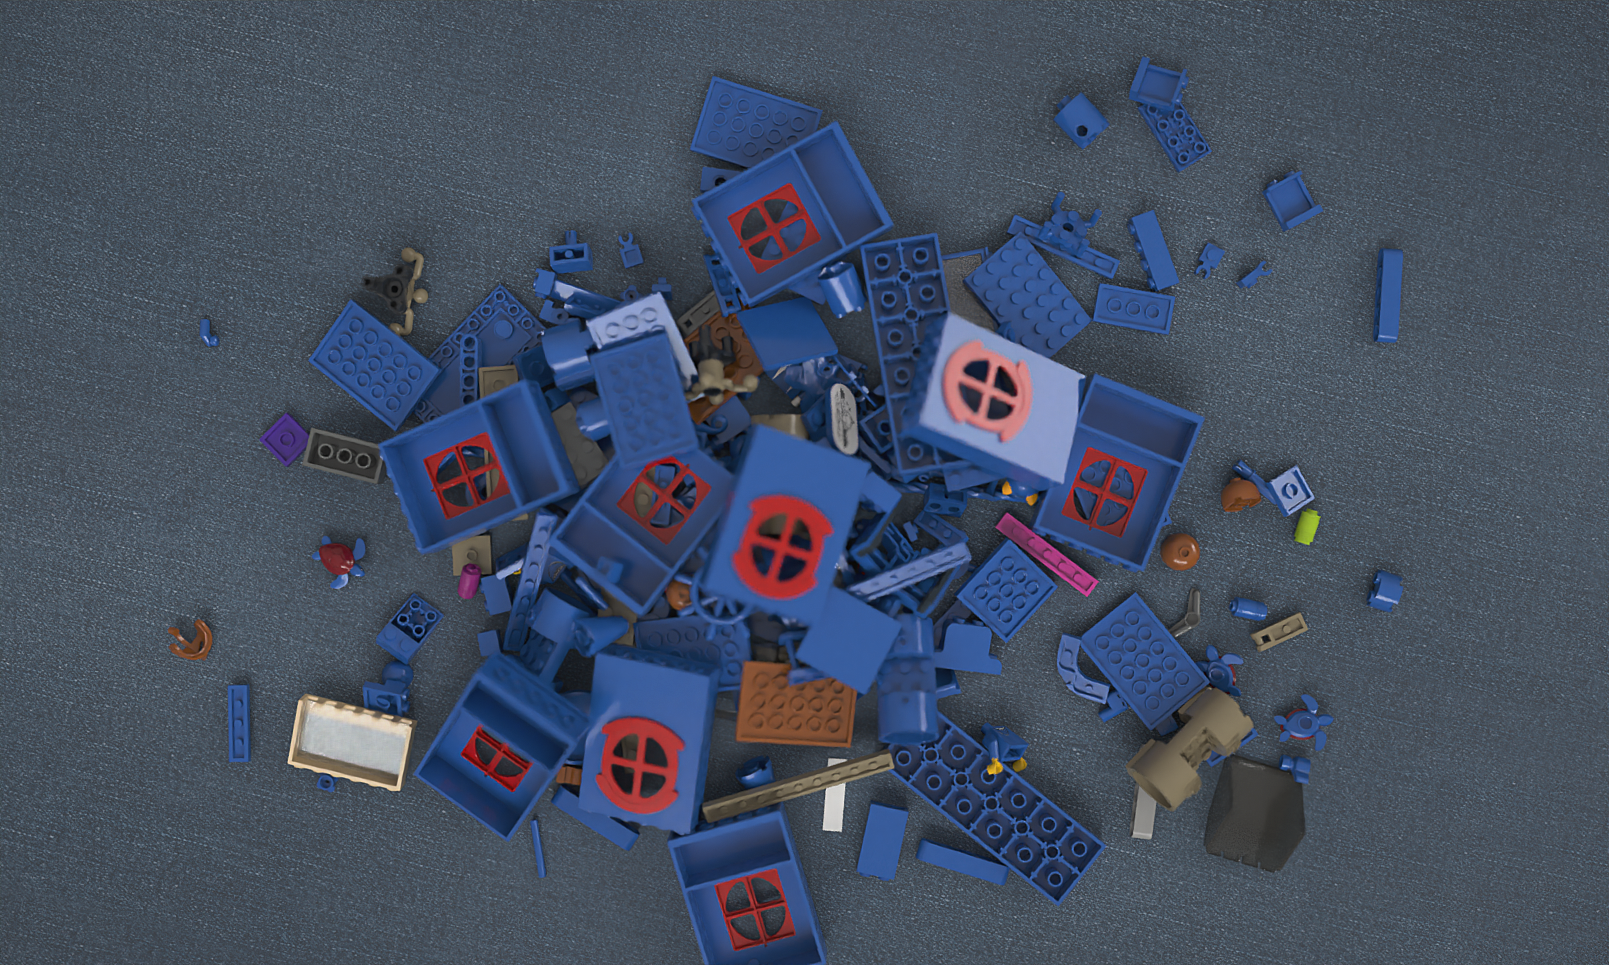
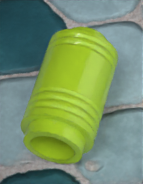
M1308 508L1306 512L1302 511L1294 533V541L1307 545L1313 542L1321 518L1317 516V511Z

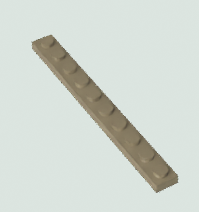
M885 749L702 803V809L707 822L710 823L894 769V764L889 749Z

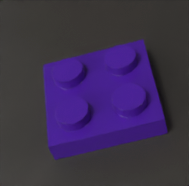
M285 413L259 440L286 467H289L306 450L310 434L289 413Z

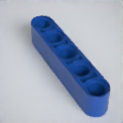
M1381 248L1378 253L1373 326L1374 342L1395 343L1398 339L1403 266L1402 249Z
M465 334L460 341L459 408L467 405V399L470 396H473L474 402L480 400L478 368H482V341L473 334ZM474 338L475 345L469 348L467 343L470 339ZM470 358L475 360V364L472 367L467 365V361ZM473 377L475 382L473 386L468 387L467 380Z
M565 784L559 786L551 799L555 806L627 851L631 850L640 835L638 830L618 817H605L600 813H588L583 809H579L580 793Z
M921 838L915 856L921 861L999 885H1005L1010 870L1001 861L926 838Z

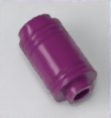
M469 563L462 567L457 592L464 599H471L477 593L482 570L474 563Z

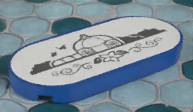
M835 383L825 392L827 439L830 446L833 445L835 448L834 451L851 456L859 449L857 403L853 393L847 386L842 383Z

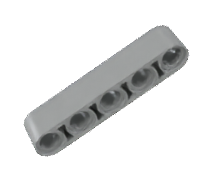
M1141 744L1140 750H1141L1146 744ZM1135 782L1130 837L1151 840L1156 801L1137 782Z

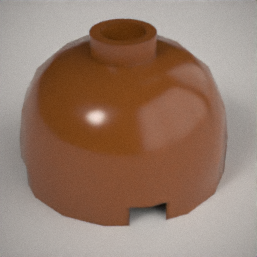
M1240 478L1230 480L1229 484L1221 492V503L1225 512L1241 511L1244 506L1249 505L1250 508L1261 502L1257 486L1250 481L1241 480Z
M1174 533L1169 535L1162 543L1160 555L1162 561L1173 570L1184 571L1196 565L1200 558V547L1192 536L1185 533Z
M682 573L690 577L694 576V574L691 573ZM674 578L667 586L666 595L670 605L679 611L692 604L690 585L677 581ZM699 588L700 599L705 597L702 588Z

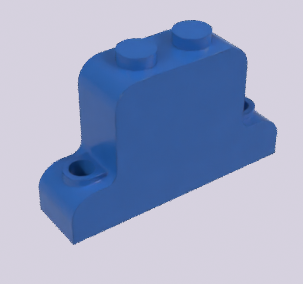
M961 617L946 620L942 627L939 647H934L935 667L1001 675V662L997 659L996 654L989 653L992 637L991 630L982 620L973 619L972 622L965 621Z

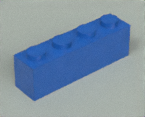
M1154 210L1129 219L1127 228L1130 235L1134 236V248L1137 253H1140L1142 258L1140 264L1143 271L1147 272L1149 288L1156 292L1178 284L1179 279Z

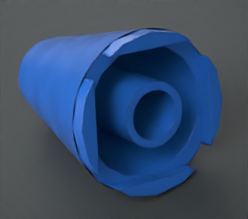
M621 615L579 618L572 623V633L576 632L577 637L574 639V643L582 656L587 655V657L594 655L624 636L629 629L627 619Z
M761 755L746 761L743 764L745 767L741 771L738 768L735 772L737 780L746 790L776 782L772 763L767 755L766 758Z

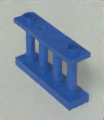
M808 630L797 632L785 631L779 635L777 644L778 646L786 644L792 670L789 671L787 676L788 686L831 678V676L813 666L802 669L798 658L794 657L796 655L794 643L803 641Z

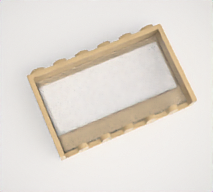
M304 694L298 701L287 764L294 765L296 768L311 769L316 773H328L333 777L348 778L353 782L368 783L373 787L380 786L390 791H400L406 783L405 779L417 721Z

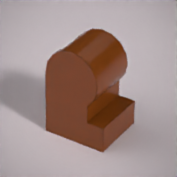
M564 763L557 773L556 782L581 785L583 767Z

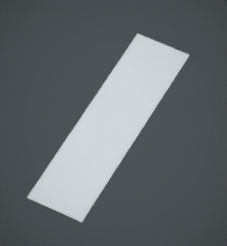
M828 758V766L845 762L847 759ZM846 783L826 788L823 830L842 832Z

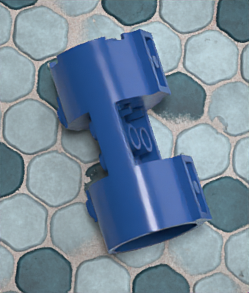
M622 301L619 305L615 306V308L622 306L626 303H629L631 301ZM569 318L560 323L559 326L541 331V334L544 335L541 336L544 352L549 366L555 372L553 377L561 392L596 381L590 356L601 352L589 327L584 330L578 318Z
M545 587L536 605L534 604L526 616L525 622L533 628L527 643L522 646L519 656L508 654L505 657L558 694L564 683L555 674L569 649H577L574 643V639L577 637L576 632L572 633V623L579 618L598 617V613L579 600L559 590Z
M898 614L893 619L903 625L877 672L882 676L881 685H878L877 682L879 740L890 744H901V746L921 745V743L931 742L939 738L933 621L929 617L920 619L916 614Z

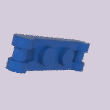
M720 253L717 255L705 254L703 255V261L707 268L722 318L728 317L732 313L737 314V312L741 311V306L735 288L728 277L730 276L729 270L725 272L719 259L722 258ZM717 261H718V263H719V264H717V265H713V264H712L713 262H717ZM731 301L732 306L727 307L725 302Z

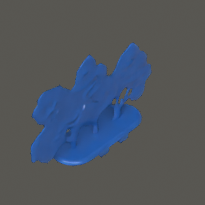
M839 354L832 355L837 362L836 364L828 363L826 357L802 362L801 366L795 364L786 367L783 377L784 381L793 389L805 391V396L800 401L802 414L835 383H842L847 387L854 383L862 392L859 398H855L856 403L860 402L859 406L862 407L860 413L857 414L858 422L874 412L873 410H866L865 401L867 399L875 408L879 409L881 407L878 400L869 390L866 379L864 377L860 379L856 374L855 366L852 363L847 364ZM825 367L831 368L828 371H824ZM841 367L850 379L843 381L835 376L837 369Z

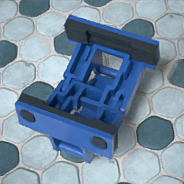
M899 498L889 514L876 513L869 525L858 534L852 547L847 550L849 559L846 560L849 562L858 560V572L862 573L864 577H872L923 556L918 550L913 551L911 545L892 523V519L899 516L906 505L901 498ZM880 542L888 551L887 557L890 561H887L885 559L886 555L877 549ZM962 563L921 579L917 587L914 583L889 592L887 595L897 598L902 602L904 614L915 613L924 619L936 607Z

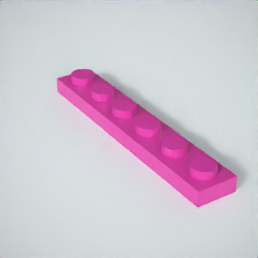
M1006 512L995 526L997 530L1086 597L1098 584L1099 581Z

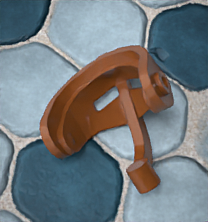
M200 619L195 621L194 626L198 632L191 644L179 634V629L175 627L168 629V633L174 635L186 647L181 650L175 643L170 644L169 648L175 655L189 660L202 659L205 661L207 659V653L212 645V633L205 622ZM201 642H203L202 650L200 651Z

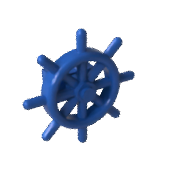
M700 545L698 551L705 563L708 551L704 545ZM704 564L693 577L681 573L675 575L677 581L690 585L692 604L679 610L678 615L684 617L697 611L702 618L710 622L706 635L707 640L711 641L714 639L718 625H732L737 623L744 637L750 636V631L744 618L750 614L753 608L745 606L739 612L735 602L721 598L720 593L717 596L705 593L706 596L700 599L699 588L702 587L697 586ZM765 565L756 571L760 576H763L770 571V567ZM710 603L714 612L711 613L707 610L705 605ZM725 605L728 606L732 614L731 616H721Z

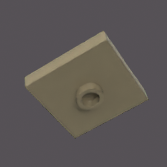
M491 535L474 536L452 546L454 576L461 575L462 567L469 563L478 565L482 570L481 574H493Z

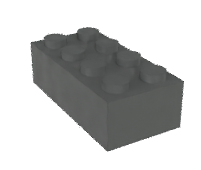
M569 402L551 413L580 488L583 490L595 482L609 461L597 442L581 433L576 422L577 411L572 403Z
M311 428L302 463L303 466L374 484L384 483L387 468L385 461L380 457L378 443L319 428Z

